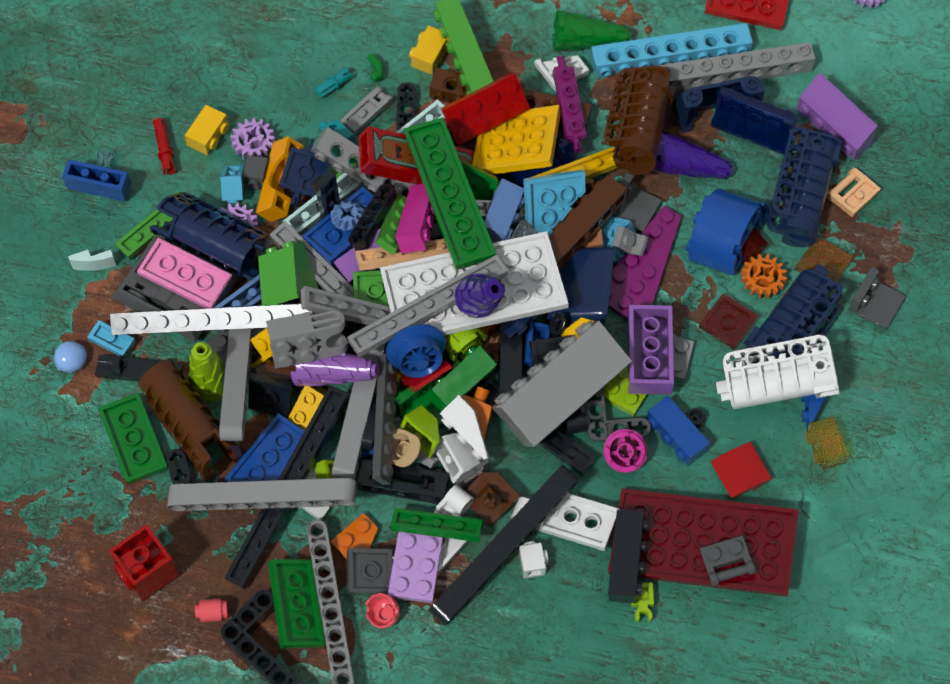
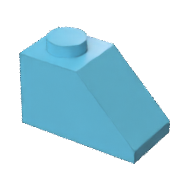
M244 165L223 167L220 176L222 201L237 203L243 200Z

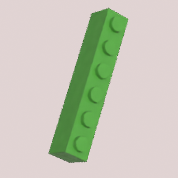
M441 0L435 2L433 17L435 22H439L441 26L439 27L441 37L446 38L448 54L453 55V66L455 70L460 72L459 80L462 87L465 86L467 89L466 95L494 82L460 0Z

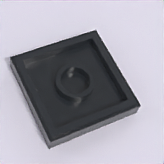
M251 372L249 376L248 409L274 415L279 413L283 417L288 418L292 411L293 382Z

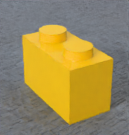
M428 25L426 30L420 33L418 44L416 47H412L409 54L411 67L431 75L434 74L435 69L447 50L446 38L441 37L439 29Z
M205 105L184 135L187 146L208 156L211 150L217 147L222 134L224 135L228 131L227 114Z

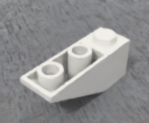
M458 395L440 413L443 416L441 421L449 429L453 427L458 432L456 436L464 445L469 443L474 448L471 452L480 461L486 458L489 460L490 457L477 413L461 395Z

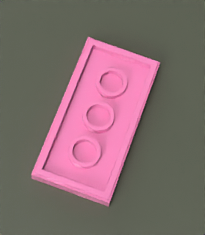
M159 237L137 270L138 275L203 308H214L232 279V274Z

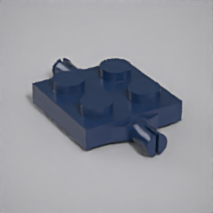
M313 138L308 150L291 147L279 187L294 193L290 203L291 206H294L295 199H297L295 207H298L301 196L313 198L316 195L311 182L319 175L324 176L330 164L327 161L322 162L314 156L315 153L311 151L315 141Z

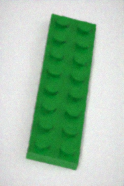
M444 118L404 128L406 141L455 270L482 263L497 255Z

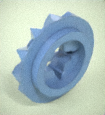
M351 199L349 202L341 201L338 205L334 204V209L331 211V221L339 229L352 230L364 210L360 207L359 203H353ZM343 212H351V216L347 215L344 217Z

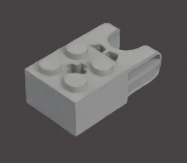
M329 311L310 315V312L266 321L275 369L342 355L348 349L347 339L340 333L345 327V318L339 311Z

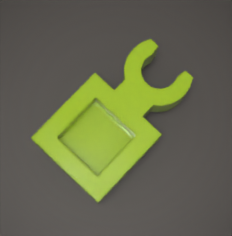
M652 582L642 583V595L637 596V604L631 603V608H638L634 616L636 623H639L640 614L647 615V621L651 622L652 612L648 607L654 606Z

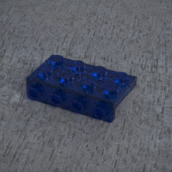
M722 86L710 125L713 128L784 154L790 132L796 127L798 115L775 107L771 103H765L752 96L736 92L732 88Z

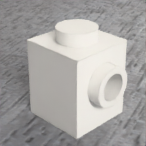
M531 541L524 543L523 546H519L523 578L545 575V563H548L547 550L542 549V544Z

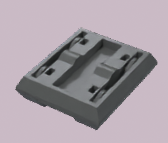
M158 234L154 235L111 296V299L136 312L203 308L137 274L138 268L158 237L232 274L231 281L216 305L226 299L229 291L240 276L237 272L227 270L223 265L213 263L209 258L202 257L197 252L184 248L182 244L174 243ZM150 298L152 299L154 306L149 304L148 300ZM183 331L177 333L196 342L202 331Z

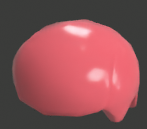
M385 593L373 594L366 601V617L374 627L380 629L390 628L399 619L400 607L394 597Z

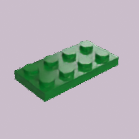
M139 392L98 408L127 485L168 470Z
M271 559L268 562L280 648H322L325 646L312 560Z

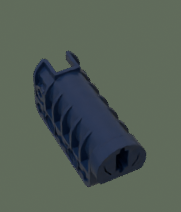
M796 127L790 132L767 220L768 229L774 233L782 234L781 242L786 245L804 248L810 247L816 242L831 175L835 171L842 141L833 135L802 127ZM797 134L801 135L799 145L795 144ZM818 142L820 143V146H817L814 143ZM792 151H796L795 158H791ZM789 166L793 167L792 174H788ZM783 186H788L786 193L782 192ZM780 201L784 202L783 209L779 208ZM776 216L780 217L778 226L774 225Z

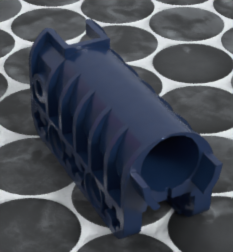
M180 192L169 195L157 206L158 211L172 217L173 220L172 222L166 221L161 227L157 225L150 226L152 234H160L163 238L174 243L181 242L184 248L188 250L195 249L197 254L202 257L207 255L210 257L211 262H220L224 264L225 269L236 270L240 277L252 280L259 274V271L256 270L257 264L255 263L256 257L254 256H257L259 250L266 253V247L262 246L268 238L266 232L189 193Z
M817 264L814 270H802L761 327L755 326L743 342L744 345L748 346L746 349L815 335L825 336L840 314L841 285L828 278L829 271L820 264ZM836 289V293L829 296V290ZM800 344L795 345L792 349L794 355H801L804 351V347ZM788 346L784 347L786 351L779 352L778 349H774V353L767 355L778 359L780 354L788 352ZM752 353L750 356L759 355V353Z

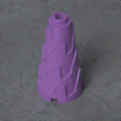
M347 353L308 363L291 365L295 366L296 371H291L292 381L295 386L300 387L373 380L379 373V365L373 359Z

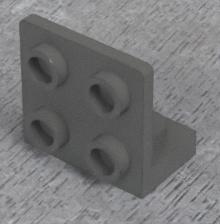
M626 172L620 182L621 185L627 188L626 200L611 216L630 220L635 230L642 233L659 207L661 199L636 188L633 184L634 176Z
M871 267L853 297L848 310L883 329H887L902 304L905 295L880 283L879 279H877L879 270Z

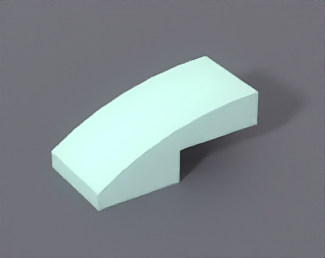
M85 250L68 256L72 268L75 270L95 271L116 266L111 250L90 256L89 250Z

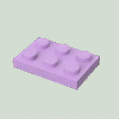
M398 532L388 595L395 599L433 604L443 543L442 537Z

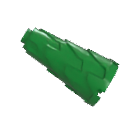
M557 10L553 25L555 32L552 36L553 50L591 49V46L631 40V31H628V28L623 25L604 22L602 19L585 17L582 14Z

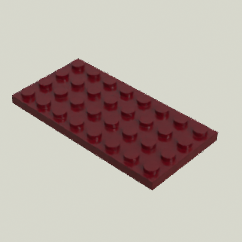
M621 488L618 508L644 511L645 519H649L648 532H644L643 540L647 541L646 553H642L641 561H644V574L640 575L639 578L788 597L799 509ZM743 535L756 573L740 575L720 581L718 585L712 586L700 553V548ZM612 543V549H611V555H610V561H609L608 574H610V571H611V561H612L613 543ZM741 561L738 563H734L725 567L715 569L714 571L715 573H719L728 569L745 565L744 561Z

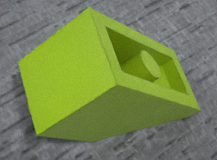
M420 405L405 415L399 429L416 435L420 440V449L427 456L432 457L440 442L437 418Z

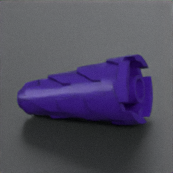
M662 131L657 161L652 171L724 180L726 177H730L733 166L730 165V161L706 151L702 147Z
M484 274L469 275L462 279L455 289L454 298L456 306L467 317H485L502 300L505 286L495 277Z

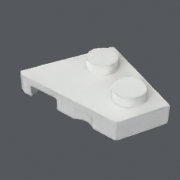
M568 56L565 58L566 66L574 67L576 81L589 74V69L579 56ZM553 58V61L541 62V59L535 60L534 65L556 92L553 69L558 66L557 59Z

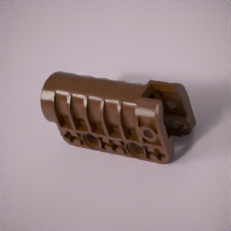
M645 66L623 69L617 75L604 139L607 145L615 146L613 160L616 167L627 169L629 174L644 175L655 168L668 103L674 101L676 85L669 86L671 70L662 66ZM628 91V93L620 95L621 92ZM621 120L619 124L613 125L614 122Z
M173 360L162 361L144 373L139 380L138 386L144 393L148 405L178 447L185 453L186 458L205 483L212 480L214 471L209 466L211 457L205 448L216 442L229 460L231 459L234 463H237L242 458L240 447L235 441H220L219 420L213 417L210 408L202 402L201 396L193 390L192 384L184 378L183 372Z

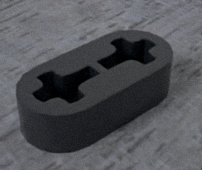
M180 449L169 451L166 461L172 483L191 484L192 477L185 453ZM175 456L179 457L180 466L176 467L173 461ZM182 472L185 478L184 483L178 481V473Z

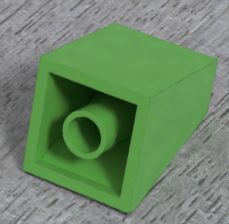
M295 240L282 244V249L278 250V247L275 246L265 249L266 254L258 256L262 305H277L301 297V289L304 286L319 289L304 242L296 244Z

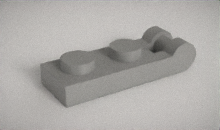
M377 86L341 119V123L356 136L386 107H390L394 102V98L390 94L386 95L384 90Z

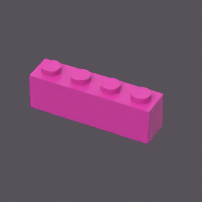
M423 184L411 185L395 236L401 253L425 251L428 241L431 240V230L434 228L435 215Z

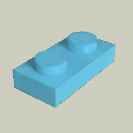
M98 320L87 336L89 341L121 357H126L136 342L133 337L127 334L112 335L111 326Z

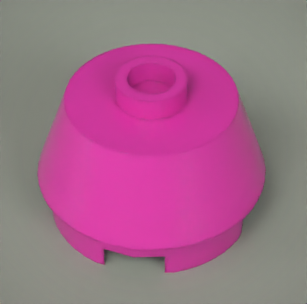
M620 429L613 432L607 438L603 453L606 462L611 468L618 472L628 473L637 470L643 465L647 457V445L639 433L630 429Z

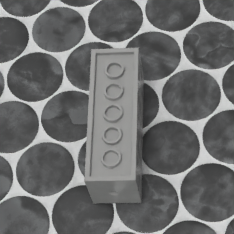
M600 321L582 323L575 329L577 332L575 335L568 336L559 343L561 346L559 349L551 350L543 357L545 360L543 363L532 366L527 371L528 376L526 378L516 380L510 386L512 388L511 391L503 392L495 398L494 401L496 403L492 406L493 410L524 447H535L632 362Z

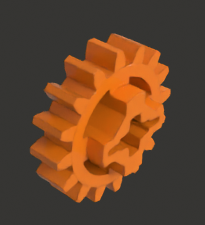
M758 254L757 259L750 257L749 262L744 263L741 271V283H746L744 286L745 290L751 289L750 295L758 293V298H761L762 294H765L768 299L771 293L777 296L778 290H783L787 277H785L787 271L782 269L783 263H776V257L771 260L769 259V254L765 258ZM751 270H753V277H750ZM775 275H777V281H776V283L774 282V280H775V278H774Z

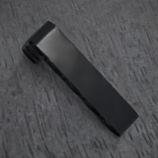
M260 590L221 628L222 639L226 646L266 684H276L274 681L279 676L286 678L283 684H301L250 636L275 610L272 593L268 590ZM264 599L270 601L269 605L265 607L259 605ZM248 615L254 616L251 622H243L244 617ZM229 632H238V635L235 638H227V634ZM246 646L254 647L253 651L249 654L242 652ZM262 661L270 663L266 669L258 668Z

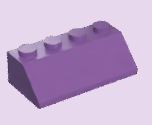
M819 73L800 96L797 108L803 116L812 121L817 129L842 141V152L855 160L871 147L878 125Z

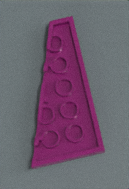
M666 206L662 207L641 234L648 237L643 255L636 256L625 253L612 270L608 309L628 321L629 305H653L681 220L679 214Z

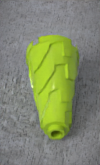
M482 328L444 335L446 339L445 350L449 354L448 357L454 363L458 361L457 358L459 357L463 361L467 357L465 353L474 345L476 347L483 346L480 341L482 338L485 341L487 340V334Z
M198 342L191 349L188 381L192 384L193 390L201 396L203 402L213 403L220 401L223 397L226 365L208 343Z

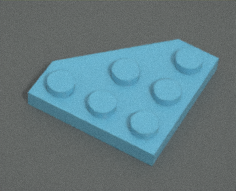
M581 169L523 179L526 236L546 231L548 236H550L554 232V227L566 217L578 197L581 198L586 192L585 171Z

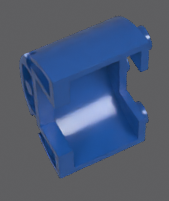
M720 188L713 191L710 196L706 195L701 211L696 212L693 219L695 225L691 239L686 246V251L689 252V260L735 276L743 261L742 247L754 225L759 227L763 225L770 212L769 206Z

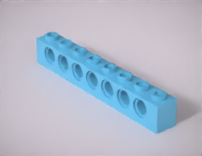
M743 23L591 46L590 58L595 77H608L618 74L627 68L658 66L749 52L753 42L748 24Z

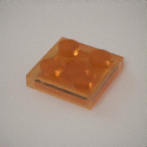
M817 236L816 242L807 249L797 263L795 270L798 272L805 269L814 270L817 264H820L829 271L827 277L837 282L851 263L853 256Z

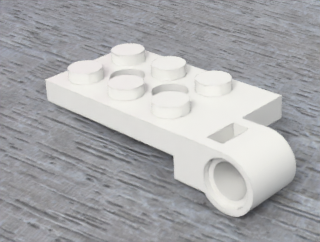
M454 485L436 506L434 513L462 517L474 502V498L460 486ZM444 538L445 542L442 544L437 576L468 541Z
M568 493L535 530L606 551L615 527L617 509L619 508ZM520 497L518 499L511 519L530 500L529 498ZM569 513L577 515V518L572 522L565 520V516ZM590 519L598 522L594 528H588L585 524Z

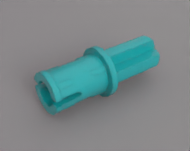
M344 67L335 75L328 76L326 81L315 87L317 96L322 98L334 89L338 90L340 85L352 78L351 72L346 74L349 70Z

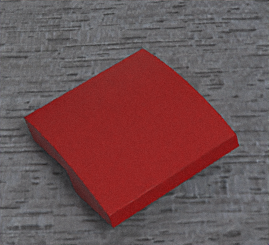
M442 359L439 368L430 375L420 378L403 375L398 380L402 386L407 385L411 392H415L452 367L447 361Z
M752 442L734 448L710 461L733 500L747 491L755 490L772 480Z

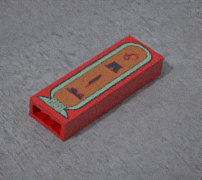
M368 126L359 135L361 173L415 185L423 184L404 134ZM455 146L459 159L472 164L475 151Z

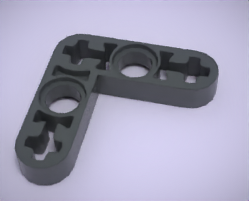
M603 387L595 394L596 399L600 398L601 401L593 400L588 402L587 400L585 402V411L588 418L587 434L593 442H605L613 433V427L617 424L622 425L625 429H629V423H631V428H636L638 423H641L642 427H646L643 433L640 434L643 438L650 432V423L644 418L606 420ZM592 405H597L601 408L599 416L590 414L589 408ZM602 419L603 422H599L598 427L599 430H603V433L600 434V437H596V434L591 432L595 429V422L590 423V420L598 421Z

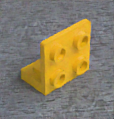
M304 386L288 420L305 431L327 390L322 386ZM348 402L342 412L347 411Z

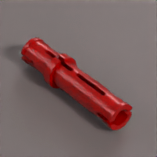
M156 118L152 123L159 151L157 153L158 159L161 161L163 174L171 175L175 173L176 169L173 162L174 152L170 147L166 129V121L164 118Z

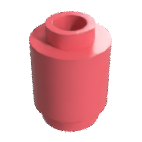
M221 598L199 600V604L195 605V618H200V623L227 619V600L221 601Z

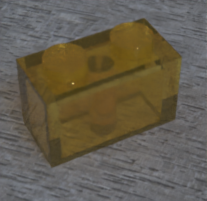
M834 416L808 425L805 438L807 443L812 445L814 461L820 465L821 470L845 464L850 454Z

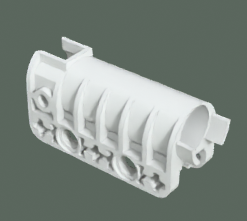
M823 335L729 352L723 358L726 380L716 382L717 393L721 395L722 402L730 400L733 410L809 395L822 398L840 394L830 343ZM797 344L804 347L801 355H794L792 353L793 347ZM788 346V352L780 354L778 359L767 355L774 353V349H778L779 352L786 351L784 347ZM752 353H759V355L750 356Z

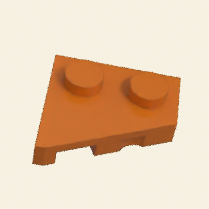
M362 513L332 539L330 543L347 561L348 548H371L377 536L378 527Z

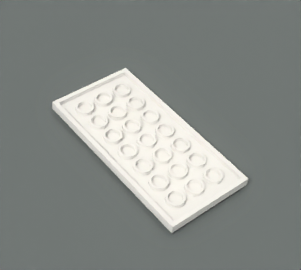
M547 231L492 243L496 254L508 269V275L498 280L504 284L505 293L498 306L489 315L482 318L467 317L466 314L460 312L455 304L420 324L434 326L440 329L444 335L568 308V300ZM444 253L380 267L390 313L480 263L455 270L450 254Z

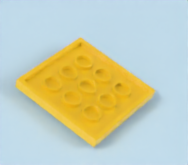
M560 106L532 108L478 135L472 165L490 174L551 167L561 115Z

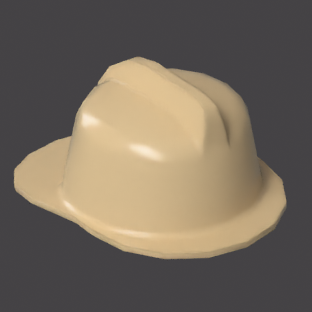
M396 429L393 434L394 454L392 455V464L399 467H407L418 458L420 440L410 432Z

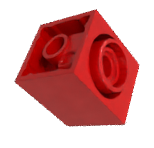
M147 524L109 550L115 562L113 564L114 570L130 591L134 590L142 602L179 576L171 556Z

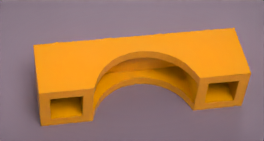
M289 136L273 142L256 214L270 222L287 217L291 198L285 195L284 188L279 187V183L291 147L301 150L304 145Z

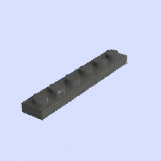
M386 354L379 355L378 360L379 373L377 379L372 479L382 485L391 484V476L393 475L392 455L394 454L393 434L395 433L394 414L396 413L395 394L397 392L396 373L398 368L388 361Z

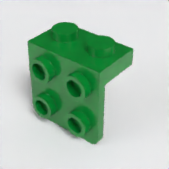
M433 381L415 392H411L408 387L406 390H400L395 395L396 411L403 419L405 415L422 405L437 418L438 427L443 424L441 421L443 416L440 413L447 406L432 390Z

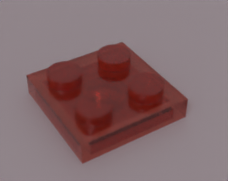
M722 294L702 320L699 328L735 350L758 319V315L725 294Z

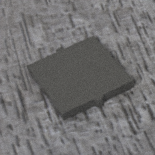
M486 458L458 479L459 486L465 490L482 472L491 471L489 460Z

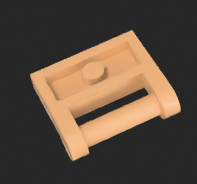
M852 168L839 184L833 189L828 190L826 198L830 202H834L853 218L880 192L881 188L858 169ZM851 182H858L843 197L839 195Z

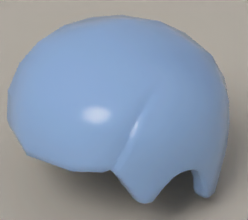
M74 341L60 344L54 353L56 368L69 374L81 370L87 361L86 349Z

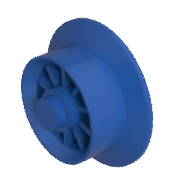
M426 324L409 326L391 338L386 348L387 359L394 367L400 369L408 377H425L435 372L441 365L442 354L446 348V339L443 332L434 326Z

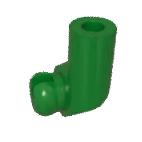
M372 53L367 57L368 62L374 68V71L370 72V78L373 82H377L378 80L381 81L384 77L383 63Z

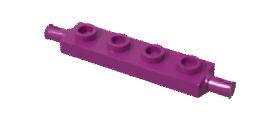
M560 55L556 58L558 66L553 69V77L558 104L561 109L564 137L566 141L572 142L574 153L582 152L581 141L585 140L587 135L574 67L566 66L565 56L562 55L561 57Z

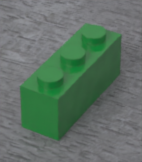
M474 345L465 353L467 357L462 362L458 360L451 366V372L448 375L444 376L442 374L433 382L435 386L432 390L446 406L458 395H467L499 366L483 346L476 347Z

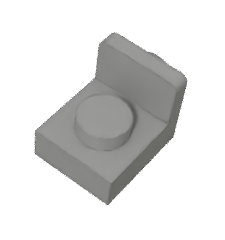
M618 226L612 246L626 254L642 256L648 237L636 234L626 227Z

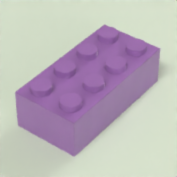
M629 305L628 357L632 362L628 364V394L672 395L674 386L672 306Z

